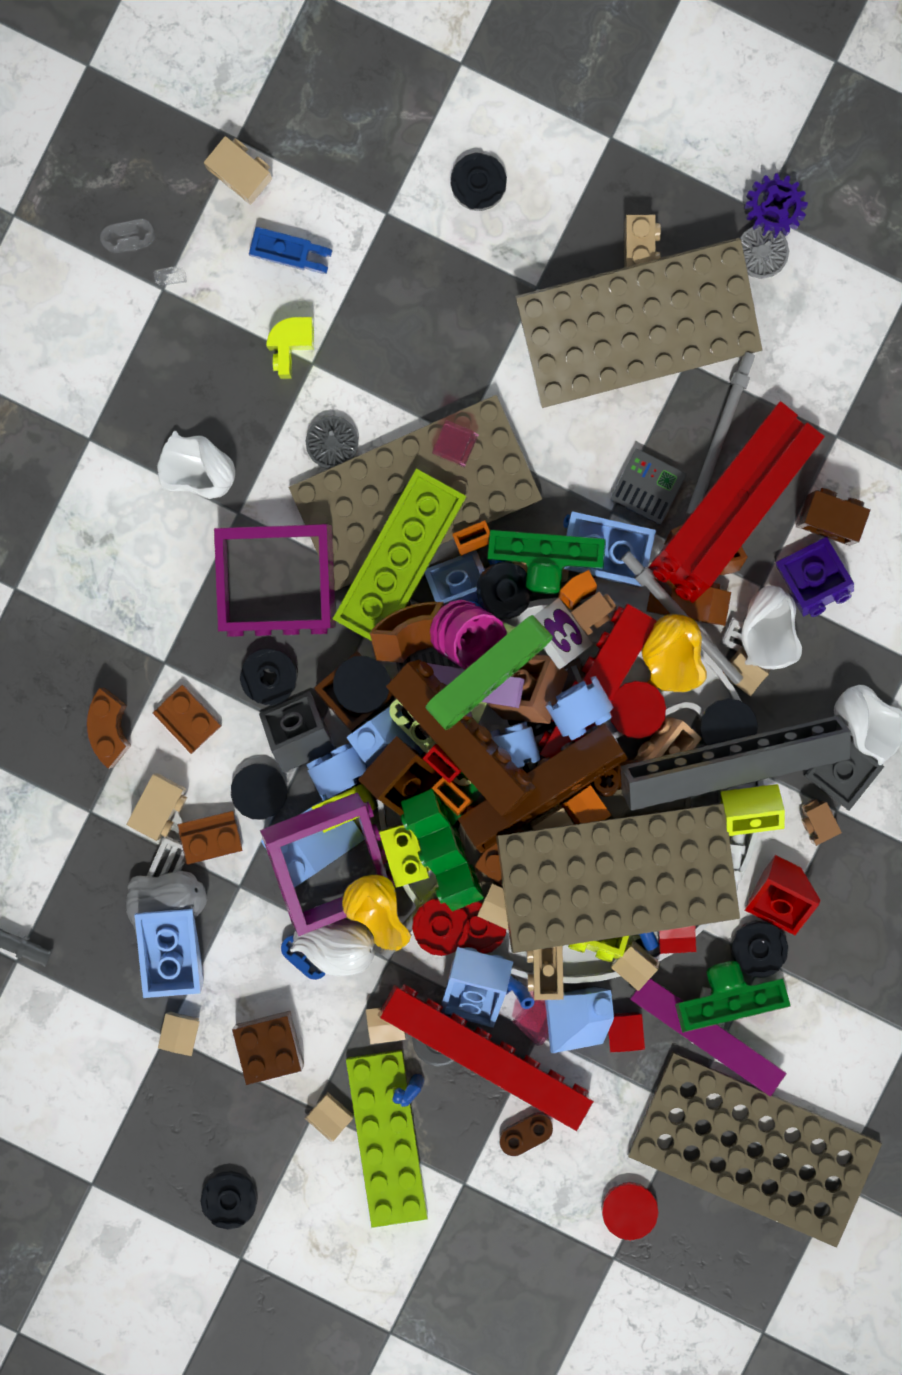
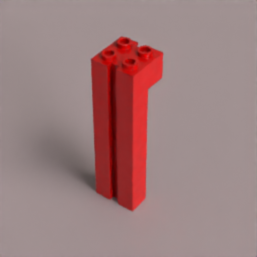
M780 401L772 409L676 534L666 543L648 568L653 571L658 580L661 582L669 580L676 586L675 591L682 599L694 603L711 587L825 436L808 422L804 425L796 418L798 414Z

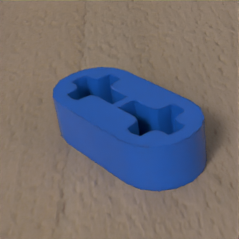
M294 934L287 936L281 944L282 955L310 979L317 980L325 976L326 973L323 971L319 972L316 970L313 973L310 972L311 965L305 960L306 955L302 957L297 952L292 954L288 952L290 946L287 943L289 941L293 943Z

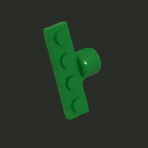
M490 530L488 559L526 563L528 568L527 589L536 593L554 594L558 593L561 589L562 571L565 567L604 569L606 539Z
M737 961L719 963L707 969L706 973L711 988L709 996L675 1004L682 1033L791 1006L783 979L753 986L747 985L744 982L740 964Z

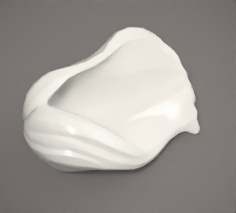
M174 431L171 437H169L168 442L164 444L157 465L159 481L165 490L171 492L190 491L208 499L225 495L231 488L235 478L233 461L204 436L181 437L177 431Z
M763 587L752 596L749 602L741 634L742 643L748 656L745 661L746 665L759 666L764 669H780L796 663L801 657L802 646L795 630L796 605L791 595L785 593L780 587Z
M865 685L852 686L840 695L834 706L835 716L840 715L851 731L855 747L863 754L876 758L878 765H882L901 746L902 711L899 708L884 703L871 688Z
M341 919L299 937L295 931L290 949L291 952H302L317 968L333 976H348L363 972L372 963L375 954L373 936L369 929L360 922Z

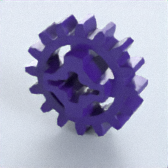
M775 173L772 180L765 175L761 180L762 184L755 181L752 186L754 191L749 190L746 198L751 200L747 201L744 205V209L751 210L746 219H754L755 223L752 228L755 230L759 226L762 227L763 236L768 231H772L773 238H777L780 231L787 236L790 233V227L796 230L800 225L799 221H803L806 216L802 210L807 208L808 202L801 201L806 192H798L796 189L800 183L797 181L791 185L789 183L790 176L788 175L784 180H780L778 173ZM763 193L765 202L758 206V198ZM773 202L775 205H779V204H780V205H782V206H781L780 209H778L777 206H773V207H772V206H770V205H771V203ZM794 205L793 215L791 218H788L789 213L787 209Z

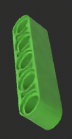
M534 615L527 617L435 695L425 708L445 730H448L550 643L553 636Z

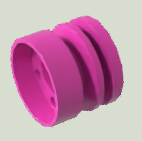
M461 599L449 602L443 606L433 618L430 628L431 642L435 650L464 670L507 635L502 621L471 601Z

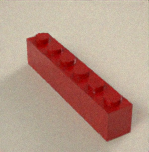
M626 604L624 608L618 606L610 620L614 623L609 633L604 631L596 644L600 648L594 658L589 656L581 669L585 675L580 682L585 681L586 685L592 683L591 677L596 676L610 701H612L657 622V620L630 604ZM574 681V683L572 684V686L578 684V682H577V681ZM594 722L588 725L587 727H585V730L587 731L591 727L596 726V723ZM555 724L551 733L545 731L538 743V746L541 747L539 753L544 757L552 758L561 752L560 749L565 744L571 741L577 742L585 736V733L571 740L569 736L563 737Z

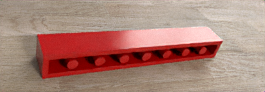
M403 984L402 988L394 985L378 1013L379 1018L575 1131L579 1129L594 1102L587 1096L589 1093L587 1089L574 1083L573 1087L563 1082L564 1076L552 1069L548 1073L539 1068L541 1063L528 1055L524 1059L514 1054L516 1048L504 1041H501L500 1045L490 1040L492 1036L490 1033L478 1026L475 1031L467 1027V1020L453 1012L451 1016H448L441 1012L443 1006L430 998L426 1002L416 997L419 992L405 984Z

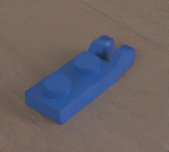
M256 227L249 256L300 270L307 269L327 274L328 267L321 263L307 261L309 251L323 257H331L333 250L312 244L311 241Z

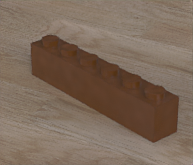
M416 660L407 663L386 686L387 689L501 816L512 812L535 790L536 787L531 783L530 776L511 761L510 754L493 741L491 733L475 721L471 711L454 726L445 730L425 707L447 685L438 680L434 675L432 667L426 662Z
M606 724L591 727L586 731L583 738L577 742L571 741L565 744L560 749L561 752L554 757H546L536 764V768L527 773L531 778V783L536 787L535 790L512 812L501 816L488 800L479 805L474 804L466 808L458 820L474 847L480 853H483L497 844L496 835L514 833L627 760V756Z

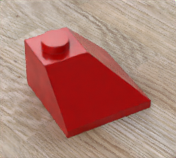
M775 855L763 871L744 911L796 935L819 906L821 900L801 867Z

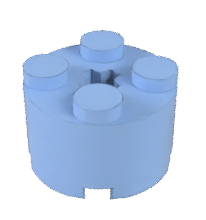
M596 676L591 677V684L586 685L585 681H582L556 696L558 702L552 706L550 701L545 705L563 737L569 736L571 740H574L586 733L585 727L594 722L596 725H600L612 717L610 711L614 707Z
M527 722L505 728L506 733L500 734L499 729L489 731L493 741L510 754L511 761L518 768L525 766L524 763H535L541 760L532 727H528Z
M351 743L345 744L306 765L309 769L308 773L323 801L360 782L358 779L368 768Z

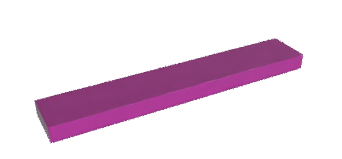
M650 978L639 991L635 989L630 996V1000L770 1097L787 1073L719 1025L682 1033L675 1004L684 1001Z

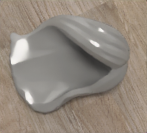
M176 871L160 877L136 876L128 883L126 913L134 926L136 934L135 913L193 909L195 919L206 906L208 898L203 883L197 881L196 877L189 872Z

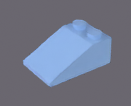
M572 511L566 536L606 539L604 569L568 566L564 569L577 573L589 570L593 577L641 588L643 586L634 578L635 574L621 558L630 551L643 567H648L656 530Z
M354 820L325 833L320 831L280 847L294 887L365 840L364 835Z
M193 909L135 913L143 998L200 994L203 987V972Z
M457 947L441 1003L443 1006L441 1012L450 1016L454 1012L467 1021L494 1027L507 992L513 961L507 960L500 955L490 956L479 953L473 948Z

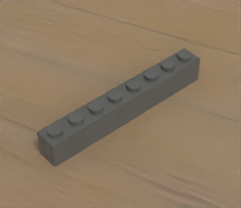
M840 715L623 765L620 766L622 795L632 811L737 785L753 783L775 776H782L792 772L808 770L813 767L833 764L850 759L851 731Z

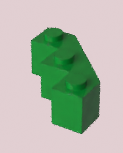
M430 789L402 801L401 804L404 814H401L402 823L407 831L411 830L419 840L421 850L418 851V856L424 867L428 866L436 875L438 887L435 888L440 903H446L452 911L484 899L473 864L469 865L464 853L465 847L456 828H452L446 816L448 811L435 791Z

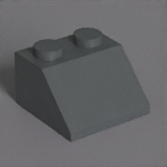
M311 691L259 713L271 752L283 773L335 750L327 726Z

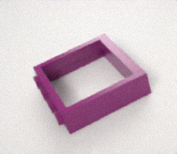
M332 525L214 528L218 632L227 631V637L244 636V631L255 630V636L272 635V630H283V635H299L300 629H311V634H328V628L336 627V621L333 620L335 615ZM319 537L322 620L230 622L227 540Z
M358 792L260 830L290 920L298 937L344 919L347 916L343 911V896L302 912L280 847L358 817L376 875L388 878L395 886L391 872L389 870L386 871L384 864L388 863L383 848H379L377 841L381 840L379 831L375 824L371 825L369 819L374 817L369 802L364 803Z

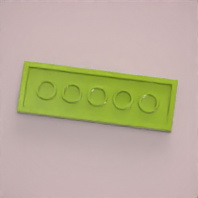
M416 468L335 613L333 620L372 641L370 636L372 629L386 616L407 606L467 496Z
M396 1050L346 1058L371 1228L428 1220L411 1104L401 1107V1104H395L392 1101L395 1089L401 1088L406 1090L408 1086L403 1051Z

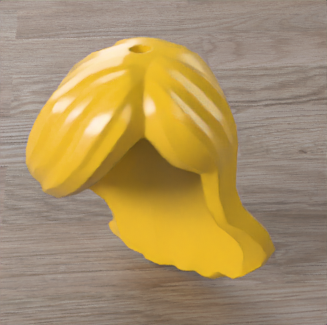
M669 614L660 618L655 623L642 650V657L651 673V678L647 682L650 685L663 691L687 692L701 686L706 680L707 671L700 656L701 631L698 624L692 618L680 614Z
M368 875L355 880L346 888L342 899L343 911L348 919L361 922L370 929L373 934L374 944L385 950L397 951L410 942L411 934L398 917L395 887L388 878L381 875Z

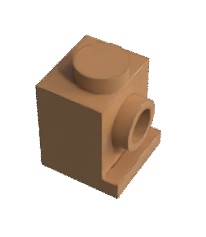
M599 591L570 613L588 636L593 632L590 627L594 625L598 629L611 618L608 614L617 606L607 593L602 596Z
M814 799L801 806L805 816L801 819L803 826L808 834H814L813 837L809 838L812 844L817 846L842 833L827 802H818L817 799Z

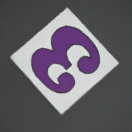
M560 598L534 615L553 636L544 650L559 670L592 645L590 639Z

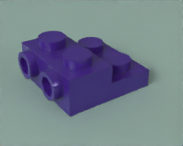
M827 537L776 562V567L788 586L790 595L803 617L808 614L811 617H816L826 610V605L834 601L836 604H842L852 597L851 593L854 592V582Z

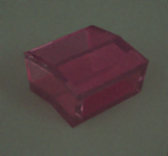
M446 420L432 454L465 468L478 434Z
M534 1000L533 1007L523 1009L512 1022L533 1043L540 1046L549 1037L546 1005L541 1000Z

